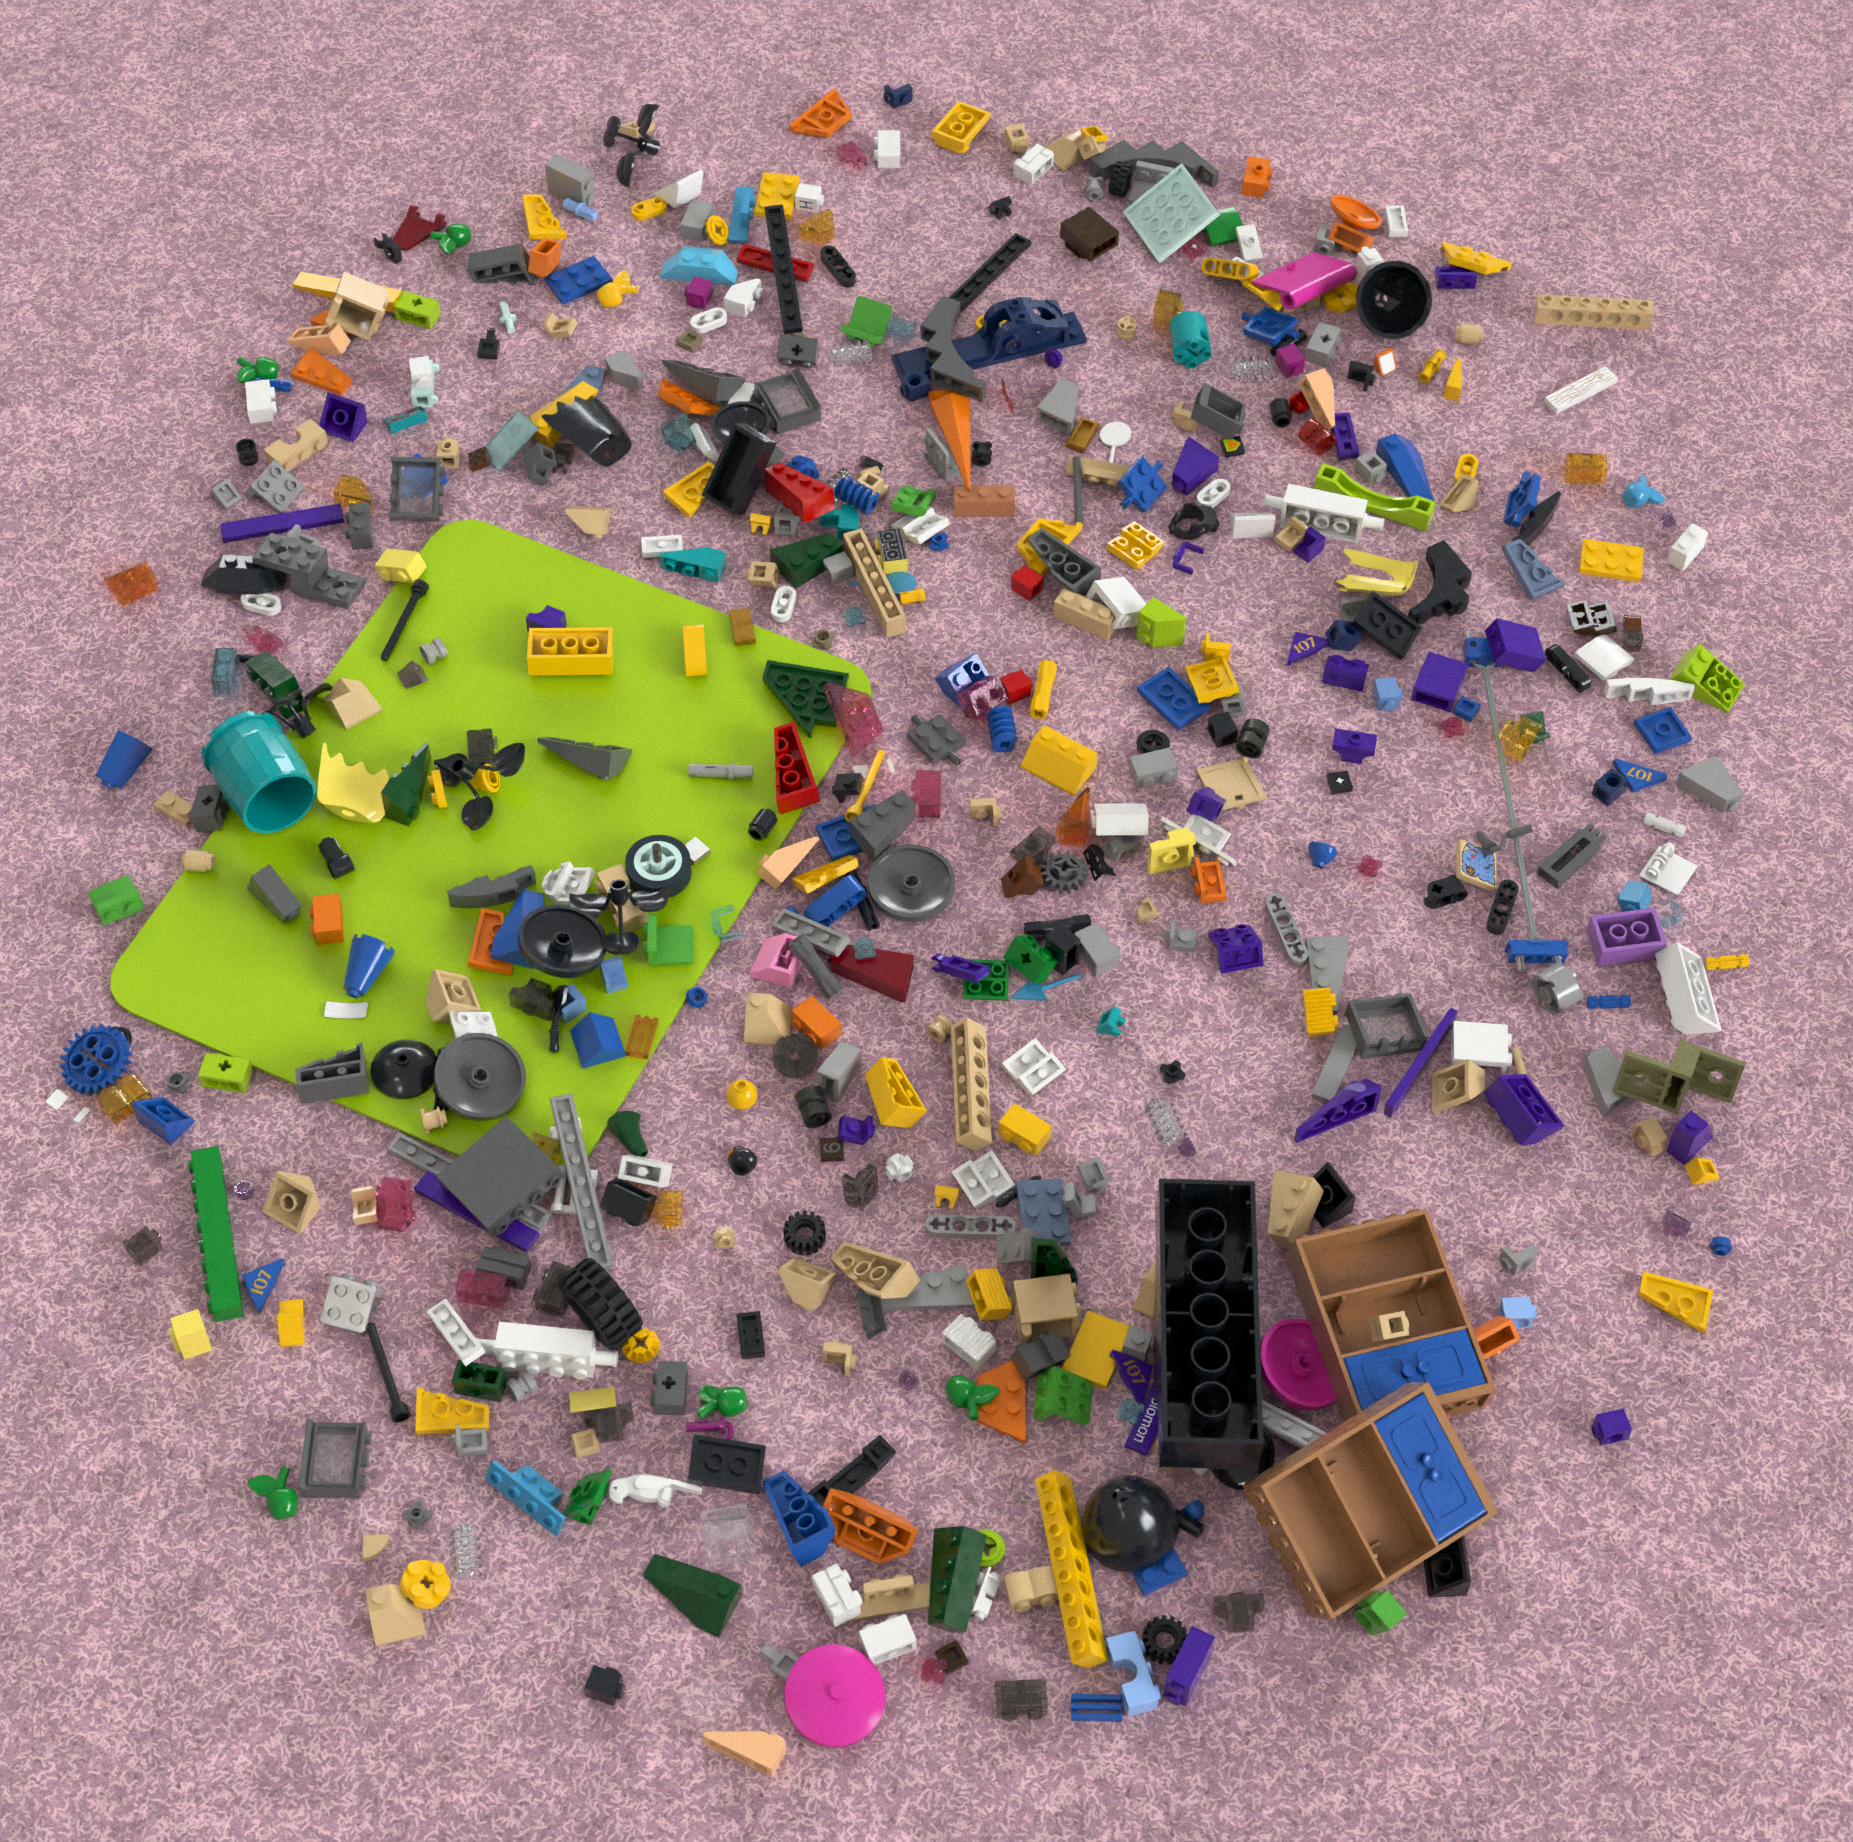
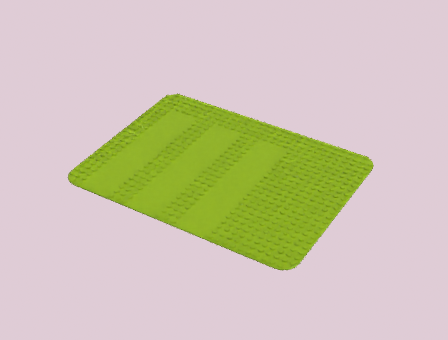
M473 519L461 520L441 527L431 536L419 554L427 567L418 579L425 581L429 585V590L425 596L419 598L389 659L382 661L380 656L412 595L411 586L413 583L397 582L323 682V684L329 683L334 687L339 678L361 681L382 707L383 711L346 730L326 705L325 699L330 691H326L312 698L306 705L308 713L312 718L310 721L316 728V731L304 739L301 738L296 730L293 732L291 727L285 734L307 765L308 771L316 783V787H318L321 752L324 742L326 743L330 758L341 753L347 766H354L359 762H363L367 772L372 775L377 774L382 769H386L389 779L394 773L399 774L402 771L401 766L404 763L409 764L412 755L424 743H428L431 759L418 817L411 822L409 827L387 819L385 815L377 823L350 821L342 819L326 809L319 802L318 796H316L312 808L294 825L275 833L261 834L251 831L243 823L239 815L230 808L226 814L222 829L213 831L200 849L214 853L215 865L213 871L196 872L184 870L117 961L110 975L111 993L117 1004L130 1014L226 1056H241L250 1059L252 1067L295 1086V1069L321 1058L323 1060L336 1056V1052L341 1050L343 1052L356 1048V1044L362 1042L367 1062L369 1093L329 1099L330 1101L458 1157L507 1116L557 1166H565L562 1151L555 1150L552 1140H549L551 1126L555 1127L550 1098L569 1093L573 1094L577 1116L581 1119V1133L587 1158H589L608 1127V1119L617 1113L687 1000L686 992L695 987L762 879L755 873L761 867L758 862L766 854L770 856L774 851L781 848L806 808L803 807L781 815L778 810L775 783L774 728L795 722V720L763 682V673L767 660L849 673V681L836 727L815 724L812 737L809 738L795 722L817 788L868 708L872 691L870 680L864 671L845 659L753 625L756 644L735 646L730 615L490 523ZM549 605L565 612L566 628L613 627V675L529 676L527 664L529 632L526 625L528 614L539 613ZM703 624L707 675L686 677L683 626ZM439 637L447 649L448 656L443 659L436 658L435 663L428 665L423 659L419 647L424 644L430 645L432 640ZM540 737H555L575 740V744L577 742L594 743V747L596 745H613L632 749V754L619 776H611L610 780L599 779L598 775L585 771L538 743L537 739ZM514 743H523L525 745L524 762L516 774L504 777L499 773V770L497 771L500 776V787L497 792L485 793L480 789H475L480 798L488 796L493 802V813L483 827L472 831L462 821V808L469 800L475 799V795L463 781L455 787H447L443 784L447 803L446 808L439 809L438 805H433L431 793L435 792V789L430 788L428 776L432 775L431 771L436 770L434 760L461 753L467 757L469 763L491 764L493 767H496L493 759L499 750ZM689 763L753 765V779L734 778V780H729L726 777H689ZM760 809H771L775 812L778 822L767 838H763L761 841L753 839L748 833L749 824ZM651 835H667L678 839L685 845L694 837H697L710 849V854L695 866L691 863V879L685 889L679 894L668 898V902L663 909L647 912V914H656L658 926L691 925L693 927V963L649 966L648 954L644 955L643 941H647V936H644L643 927L631 931L638 935L640 941L639 947L635 952L628 955H615L606 951L604 960L621 956L623 970L628 982L627 989L608 994L601 977L600 966L589 974L574 978L554 977L535 968L531 969L510 963L512 968L511 976L468 967L481 908L451 907L447 891L456 886H461L485 875H488L492 881L521 867L532 865L535 871L536 884L524 889L544 894V906L555 905L545 894L542 882L550 870L554 872L561 868L560 864L563 862H571L574 867H592L595 875L585 894H599L595 882H598L597 872L618 864H622L626 872L625 858L627 852L634 843L642 838ZM327 837L335 838L344 854L347 853L351 858L355 871L334 880L327 867L326 860L318 848L322 840ZM268 864L271 865L302 904L299 910L300 914L290 922L287 919L281 923L247 889L251 876ZM631 888L632 895L633 893H635V891ZM339 893L342 904L344 942L318 945L316 936L312 937L310 924L314 923V918H310L309 906L313 905L312 896ZM516 900L483 908L503 912L505 920ZM611 910L601 911V914L595 918L603 927L606 935L620 933L619 927H616L612 918L614 914ZM355 934H358V938L365 934L382 940L386 943L385 948L390 950L392 947L395 950V954L365 996L353 998L348 996L343 988L351 942ZM438 969L469 977L482 1012H491L498 1037L508 1042L520 1055L525 1067L526 1082L518 1103L503 1116L492 1120L477 1121L461 1117L448 1109L445 1112L447 1123L443 1124L444 1129L441 1127L430 1129V1134L427 1135L420 1109L424 1108L425 1112L434 1110L435 1093L433 1092V1086L425 1093L414 1098H391L381 1093L375 1087L370 1069L372 1060L377 1052L391 1042L402 1039L418 1040L428 1045L437 1056L438 1049L442 1051V1048L455 1039L451 1024L433 1021L425 1003L432 971ZM572 984L585 997L587 1010L567 1024L559 1019V1051L552 1053L549 1051V1030L554 1016L552 992L557 986ZM326 1002H368L366 1017H325ZM589 1012L611 1017L614 1019L626 1057L583 1069L570 1030Z

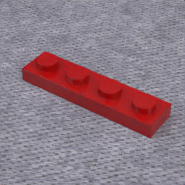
M743 243L736 257L737 263L774 273L771 251ZM791 257L795 279L808 282L814 270V263Z

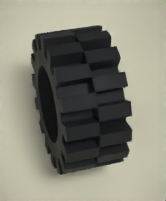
M1123 161L1115 163L1111 179L1109 180L1110 184L1108 185L1109 194L1123 198L1126 196V192L1130 188V182H1132L1133 164Z
M803 1210V1215H800L798 1211L795 1212V1217L792 1215L788 1217L789 1221L786 1220L784 1223V1242H786L787 1248L791 1247V1252L795 1253L798 1251V1255L802 1256L803 1252H806L807 1255H811L812 1250L814 1253L818 1252V1247L821 1249L823 1242L826 1240L825 1223L823 1220L821 1221V1217L819 1215L815 1217V1212L812 1211L810 1215H807V1210ZM801 1227H809L813 1230L814 1234L808 1239H801L796 1236V1231Z
M1162 1615L1161 1619L1156 1616L1153 1622L1151 1620L1147 1622V1627H1144L1142 1641L1145 1647V1655L1147 1657L1150 1655L1151 1661L1159 1660V1664L1162 1665L1164 1661H1167V1665H1169L1176 1659L1188 1635L1186 1634L1185 1626L1181 1627L1182 1622L1180 1620L1175 1622V1617L1171 1616L1169 1620L1166 1619V1615ZM1161 1632H1167L1173 1636L1174 1644L1169 1648H1162L1155 1641L1156 1635Z

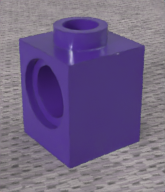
M1624 1408L1596 1414L1591 1425L1592 1434L1595 1439L1598 1438L1601 1446L1628 1440L1632 1431Z

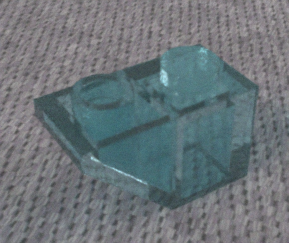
M681 413L661 429L665 444L680 453L695 442L686 413Z

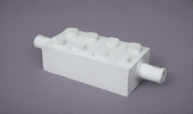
M1288 484L1283 498L1266 494L1263 507L1281 510L1280 528H1285L1289 524V518L1294 516L1302 520L1308 528L1311 526L1325 537L1359 544L1364 527L1382 531L1385 520L1384 518L1367 516L1366 507L1368 500Z
M499 1322L496 1340L476 1338L486 1352L484 1354H494L498 1367L505 1368V1372L509 1373L516 1370H528L531 1375L548 1373L553 1377L568 1375L583 1380L587 1377L593 1378L595 1365L616 1367L618 1362L617 1351L597 1350L594 1331Z

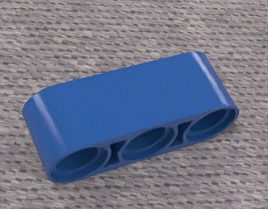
M853 875L846 876L804 910V916L828 927L861 902L866 896V891Z

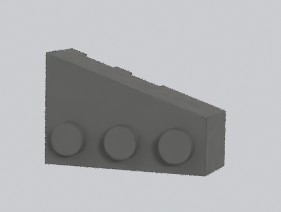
M362 1042L356 1044V1048L343 1052L341 1050L336 1052V1056L327 1060L321 1058L295 1069L296 1086L301 1104L369 1093L367 1062Z

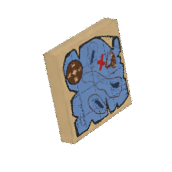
M1460 839L1456 842V878L1493 892L1497 889L1496 853L1486 855L1483 853L1482 847Z

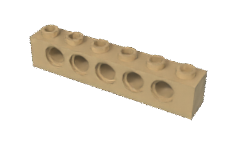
M1537 294L1534 305V324L1650 330L1654 316L1653 300Z
M863 529L844 533L843 550L853 564V571L886 638L906 633V616Z
M967 1017L951 1026L956 1143L973 1151H978L992 1143L986 1027Z

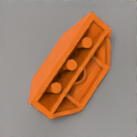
M831 1488L823 1504V1507L828 1510L836 1528L833 1536L835 1543L878 1564L910 1553L919 1532L903 1516L858 1495Z

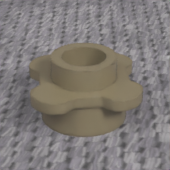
M820 629L814 633L815 639L812 641L814 648L822 647L828 650L832 647L831 641L834 639L832 633L825 629Z

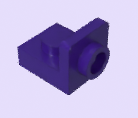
M843 1115L839 1119V1140L864 1145L874 1135L875 1125H873V1116L868 1115L863 1121Z

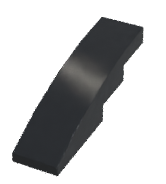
M1559 491L1530 511L1528 520L1521 524L1520 533L1513 538V541L1521 539L1529 546L1544 531L1559 505L1561 497Z

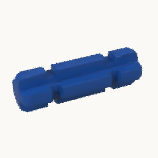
M255 377L253 379V381L263 380L262 378ZM269 379L270 386L274 387L275 390L290 392L292 389L291 381Z
M1600 995L1599 998L1597 996H1588L1586 1004L1588 1009H1597V1006L1600 1009L1618 1008V1006L1629 1008L1631 998L1630 995H1620V997L1618 995Z

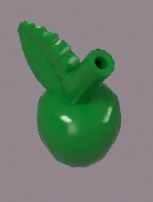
M456 223L449 225L445 233L431 231L430 239L440 240L439 247L444 253L449 254L455 248L462 247L471 241V231L467 225Z
M242 357L237 359V364L243 367L238 371L237 380L240 383L253 381L255 377L262 378L263 380L265 378H277L279 365L273 359L259 357L256 359L255 364Z
M962 1375L951 1377L945 1385V1393L949 1402L958 1408L967 1407L969 1420L971 1421L979 1419L977 1405H988L1000 1393V1389L996 1386L989 1384L976 1386L973 1381Z
M703 1386L700 1388L699 1398L705 1405L696 1410V1413L700 1418H703L718 1409L724 1417L739 1415L748 1407L745 1390L734 1386L721 1389L714 1386Z
M283 1466L280 1469L277 1480L269 1475L255 1476V1478L253 1477L248 1480V1485L256 1494L267 1497L268 1511L275 1520L294 1517L298 1510V1495L296 1491L292 1488H285L291 1469Z

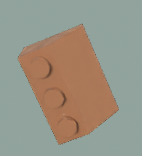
M953 485L954 517H1014V485H971L970 492L967 491L965 485Z

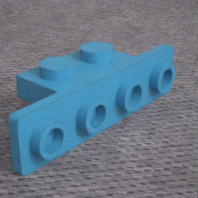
M746 186L736 187L728 242L747 243L750 220H753L754 208L752 206L756 204L755 188Z
M497 1461L491 1462L485 1477L486 1481L554 1536L560 1534L566 1518L552 1505L561 1500L563 1492L529 1465L512 1474Z

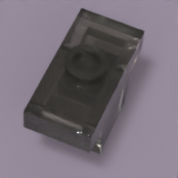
M1039 826L1010 851V857L1018 862L1024 855L1032 857L1033 865L1039 866L1047 858L1050 848L1055 844V837Z
M531 977L525 986L520 988L513 987L509 992L510 1005L512 1007L520 1009L530 1016L535 1015L549 1022L552 1020L554 1009L553 1003L550 1002L552 1000L551 985Z
M631 1402L616 1404L615 1407L583 1411L586 1428H594L597 1431L600 1443L624 1440V1427L629 1422L634 1421Z
M1235 1592L1228 1596H1214L1212 1603L1213 1615L1220 1616L1225 1620L1228 1633L1253 1632L1254 1616L1257 1613L1263 1612L1265 1604L1264 1594Z

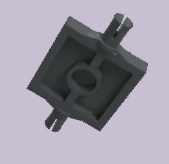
M918 714L912 716L911 721L917 727L907 732V739L932 764L947 758L955 766L962 763V759L956 752L966 746V740L941 715L926 722Z

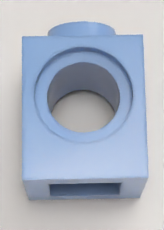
M1530 1296L1501 1299L1498 1308L1500 1316L1511 1318L1516 1329L1531 1328L1533 1319H1536V1307L1531 1305Z

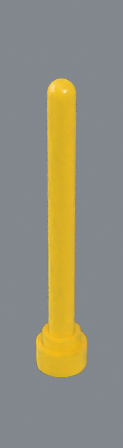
M883 750L876 752L861 787L860 795H858L855 804L847 809L845 819L849 823L852 818L863 813L862 807L885 755Z

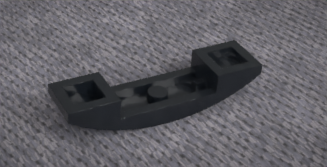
M879 1435L862 1449V1454L827 1482L824 1479L809 1491L808 1494L814 1497L821 1506H823L831 1488L853 1494L869 1482L892 1459L896 1451Z

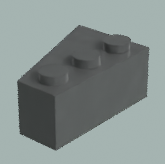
M522 243L471 253L469 255L467 271L474 283L499 284V281H507L512 285H517V282H529L528 285H534L536 278L533 273L528 272L530 256Z
M901 790L850 820V836L873 863L885 850L890 848L895 838L899 837L915 820V803Z

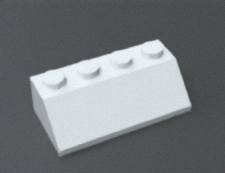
M1678 942L1655 953L1656 967L1662 978L1661 986L1667 997L1666 1005L1672 1016V1026L1686 1035L1722 1031L1702 957Z

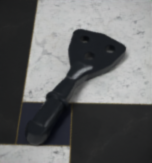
M567 985L557 986L552 992L555 1010L549 1030V1051L552 1053L559 1051V1019L567 999Z

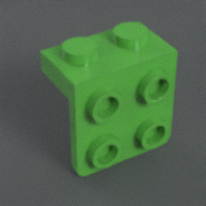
M858 296L849 325L842 324L840 332L846 333L845 337L852 340H857V338L863 339V343L870 346L882 344L893 308L890 305Z
M124 876L99 886L88 893L103 926L145 909L140 893L134 887L129 876Z
M647 914V923H643L644 936H647V941H643L644 955L648 954L649 966L693 963V927L691 925L658 926L656 914Z
M1055 1366L1038 1375L1035 1382L1037 1388L1033 1403V1419L1043 1421L1056 1414L1081 1425L1089 1423L1093 1390L1092 1382Z

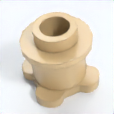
M439 1106L436 1110L427 1112L424 1111V1108L420 1109L427 1135L430 1134V1129L439 1127L444 1129L443 1124L447 1123L445 1110L440 1111Z

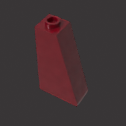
M847 945L838 958L829 954L828 964H831L832 973L899 1002L906 1003L914 968V955L855 945Z

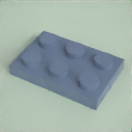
M1062 1178L1017 1181L1016 1192L1021 1228L1034 1229V1233L1042 1234V1239L1058 1240L1061 1246L1070 1245L1071 1236L1067 1208L1064 1206L1062 1198L1064 1195Z

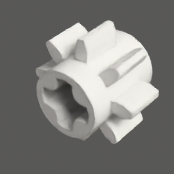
M895 1154L887 1160V1166L885 1167L887 1171L885 1173L891 1181L896 1179L898 1182H904L912 1176V1170L914 1169L912 1165L914 1163L908 1155L903 1157V1155Z

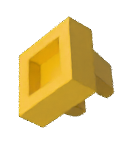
M751 513L752 533L756 534L757 528L762 527V534L764 536L768 535L770 528L773 527V518L771 516Z
M936 1185L934 1193L936 1206L940 1207L941 1201L946 1198L950 1202L949 1208H954L957 1198H959L960 1188Z

